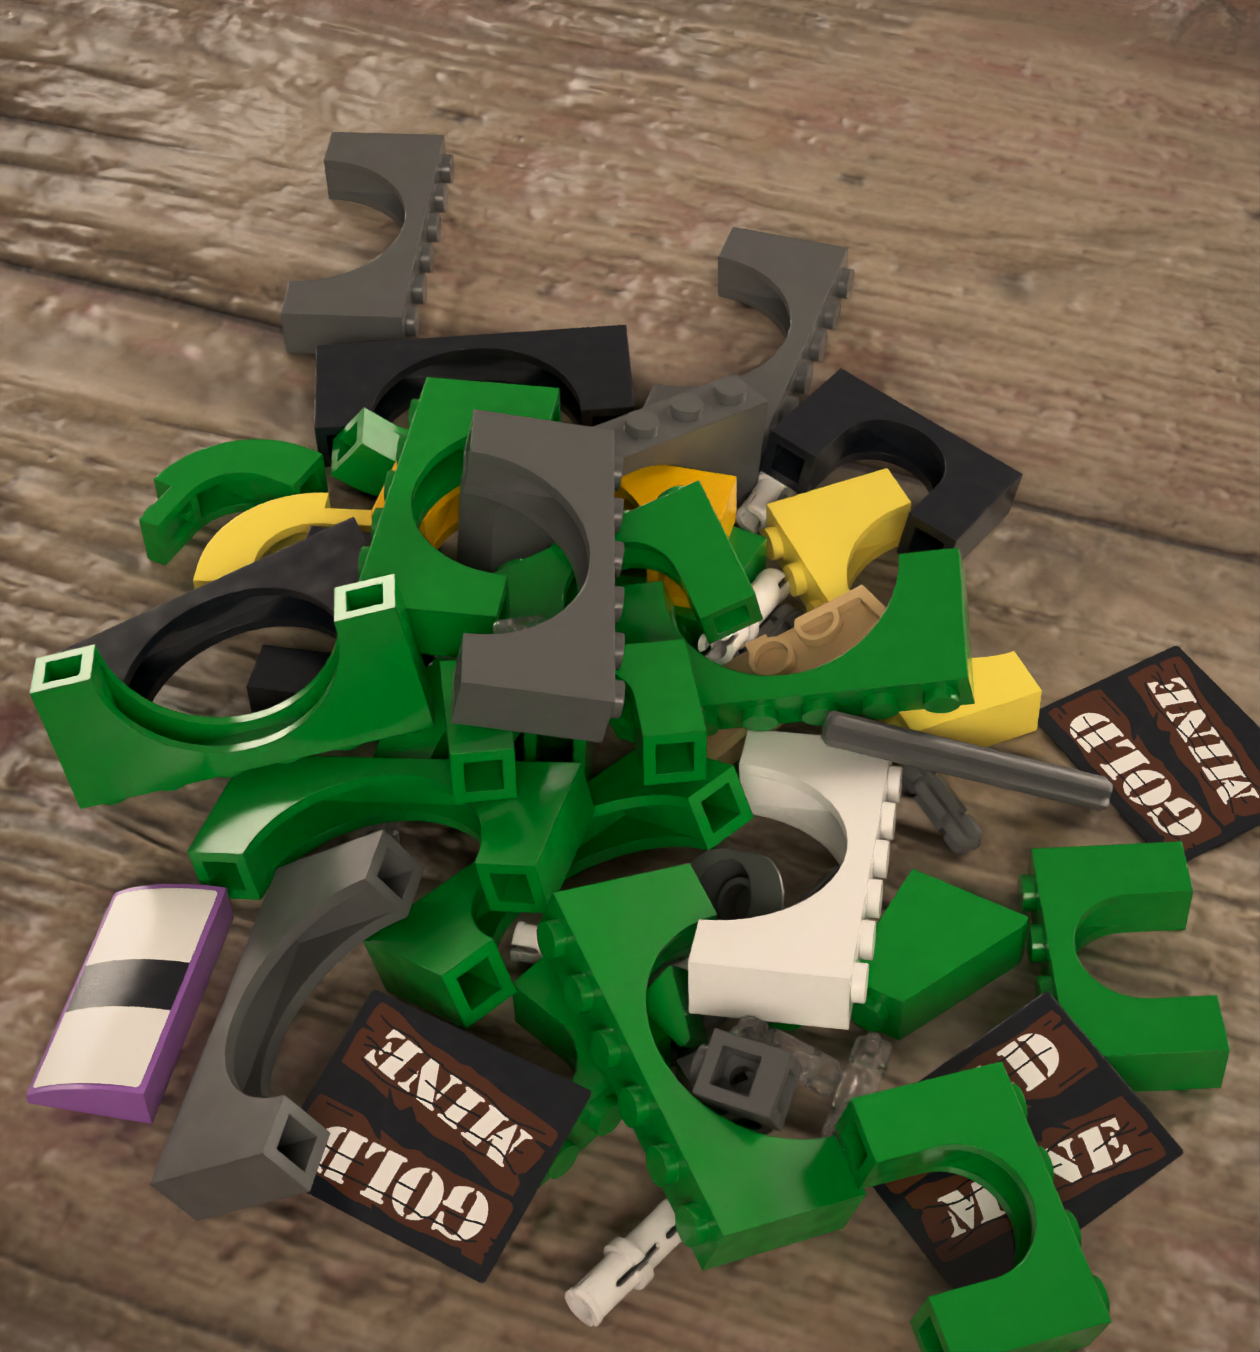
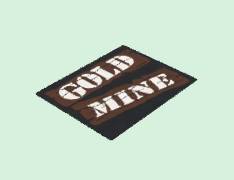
M1173 646L1040 709L1038 725L1080 771L1105 776L1112 783L1113 790L1109 802L1147 843L1182 841L1186 861H1189L1260 825V727L1180 647Z
M373 990L301 1107L302 1110L330 1132L311 1190L306 1193L479 1283H484L587 1104L591 1091L385 993Z
M1049 992L1042 993L920 1080L924 1081L1002 1061L1011 1083L1018 1085L1025 1097L1028 1124L1037 1145L1042 1146L1050 1156L1054 1169L1053 1183L1064 1209L1069 1210L1074 1215L1080 1230L1183 1154L1181 1146ZM928 1172L872 1186L952 1290L994 1279L1011 1271L1015 1257V1238L1010 1220L996 1198L978 1183L954 1173Z

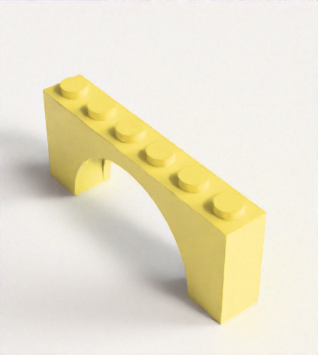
M885 468L766 504V528L761 529V536L767 538L766 556L769 560H776L783 573L786 575L784 577L785 582L789 581V593L793 597L799 596L806 607V612H809L850 591L853 582L868 564L883 553L898 547L908 514L911 511V501L889 469ZM1015 651L989 657L972 658L975 704L961 705L958 709L948 713H932L925 709L901 711L894 717L876 720L977 746L989 747L1037 731L1042 690Z

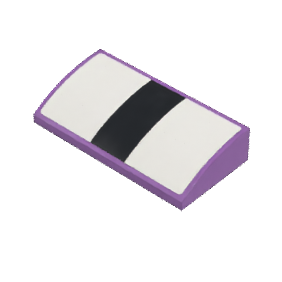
M155 884L128 888L114 893L26 1094L28 1103L148 1124L153 1123L234 919L226 887L199 884Z

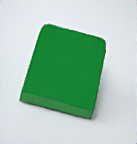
M674 965L668 966L646 990L647 1014L680 1047L693 1049L698 1045L708 1043L701 1014L689 1013L688 970Z

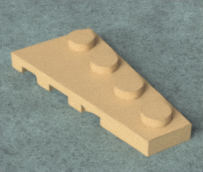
M860 585L795 618L794 628L776 637H767L764 634L746 643L747 652L721 666L737 672L764 676L794 674L819 667L843 655L858 644L877 624L887 607L867 588ZM778 724L777 727H775V728L772 729V730H768V731H776V730H777L778 728H780L783 724ZM744 727L723 729L707 737V758L731 765L741 758L748 730Z

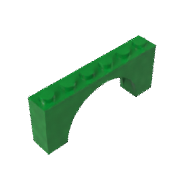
M427 377L420 399H412L408 416L409 432L408 434H400L397 443L396 471L389 470L386 474L384 507L375 508L371 525L370 547L363 546L360 551L358 582L395 573L421 654L457 657L463 633L501 634L508 632L511 620L508 575L477 570L450 559L424 538L419 527L435 503L454 488L460 486V480L463 476L464 448L473 409L561 422L559 388Z
M959 547L899 554L896 585L889 604L877 624L858 644L846 653L819 667L799 673L775 676L737 672L709 660L685 640L705 721L707 737L723 729L744 727L747 730L759 732L772 730L778 724L802 721L810 725L819 726L824 724L827 714L831 711L854 716L864 715L870 719H888L896 716L901 711L925 709L932 713H948L958 709L961 705L975 704L966 574ZM663 581L620 585L624 587V605L620 622L615 623V632L624 633L625 644L685 639L678 630L675 606ZM609 720L619 740L626 739L635 743L626 729L618 723Z
M395 573L335 587L334 623L337 638L326 664L318 675L297 694L280 704L251 714L232 717H203L173 711L157 705L124 684L108 667L95 644L36 658L30 696L80 809L100 804L114 805L127 798L156 791H174L186 784L216 777H234L246 770L276 763L290 764L306 756L332 750H350L362 743L392 736H410L422 729L435 727L433 688Z
M636 748L587 782L595 811L565 880L599 863L642 850L662 847H692L709 851L754 818L734 765L707 758V780L644 786ZM475 861L412 904L406 918L382 928L363 941L387 992L465 1029L517 992L497 948L504 933L521 912L490 911Z
M306 756L290 764L276 763L246 770L237 776L231 777L187 853L201 885L226 887L229 899L261 900L270 887L278 867L295 862L312 849L331 839L360 828L398 821L433 822L456 828L480 843L475 866L490 911L544 913L552 893L561 890L595 808L582 763L515 761L517 798L454 804L449 759Z
M688 863L554 892L536 931L541 954L546 960H551L563 984V995L566 1005L572 1014L578 1015L590 1040L592 1058L596 1066L606 1072L617 1095L620 1116L629 1128H633L646 1154L648 1173L654 1184L662 1187L673 1209L678 1235L687 1247L692 1248L702 1271L843 1229L867 1193L865 1189H858L844 1150L836 1135L817 1139H786L761 1134L734 1124L716 1114L689 1093L677 1080L660 1055L652 1037L647 1018L646 990L648 981L669 963L690 954L699 919L715 920L717 917V913L691 864Z

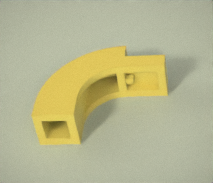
M329 493L296 494L257 505L232 519L210 540L197 564L193 578L194 589L306 539L311 525L330 528L354 517L361 531L371 532V510L331 508Z

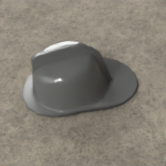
M727 848L710 849L696 857L691 863L695 874L717 913L715 920L752 918L786 909L784 907V887L781 873L771 859L761 854Z

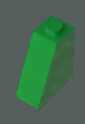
M912 869L876 925L873 960L861 959L860 963L869 964L865 1004L853 1003L850 1019L865 1030L871 1032L879 1031L900 1041L1019 965L1024 956L1029 917Z

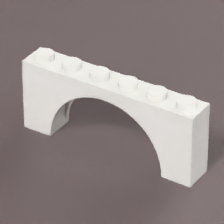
M747 731L739 762V780L753 815L784 822L809 834L830 851L837 860L840 869L832 880L817 893L784 910L736 920L699 919L688 960L689 1013L849 1030L853 1003L865 1004L869 964L860 962L861 959L873 960L876 921L868 920V918L879 919L881 914L883 880L875 878H887L890 841L887 840H893L896 803L900 802L902 788V766H892V761L827 746L821 739V735L780 731Z

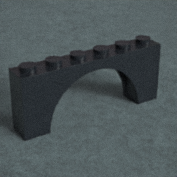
M626 325L316 345L314 430L318 452L323 454L325 467H331L333 439L364 407L392 423L410 408L412 399H420L427 377L559 388L560 410L576 425L594 427L635 411Z
M349 518L56 653L95 644L101 657L112 672L130 689L153 702L164 684L184 664L207 648L235 635L270 627H301L325 633L336 639L334 588L359 581V555L362 547L368 546L355 518Z

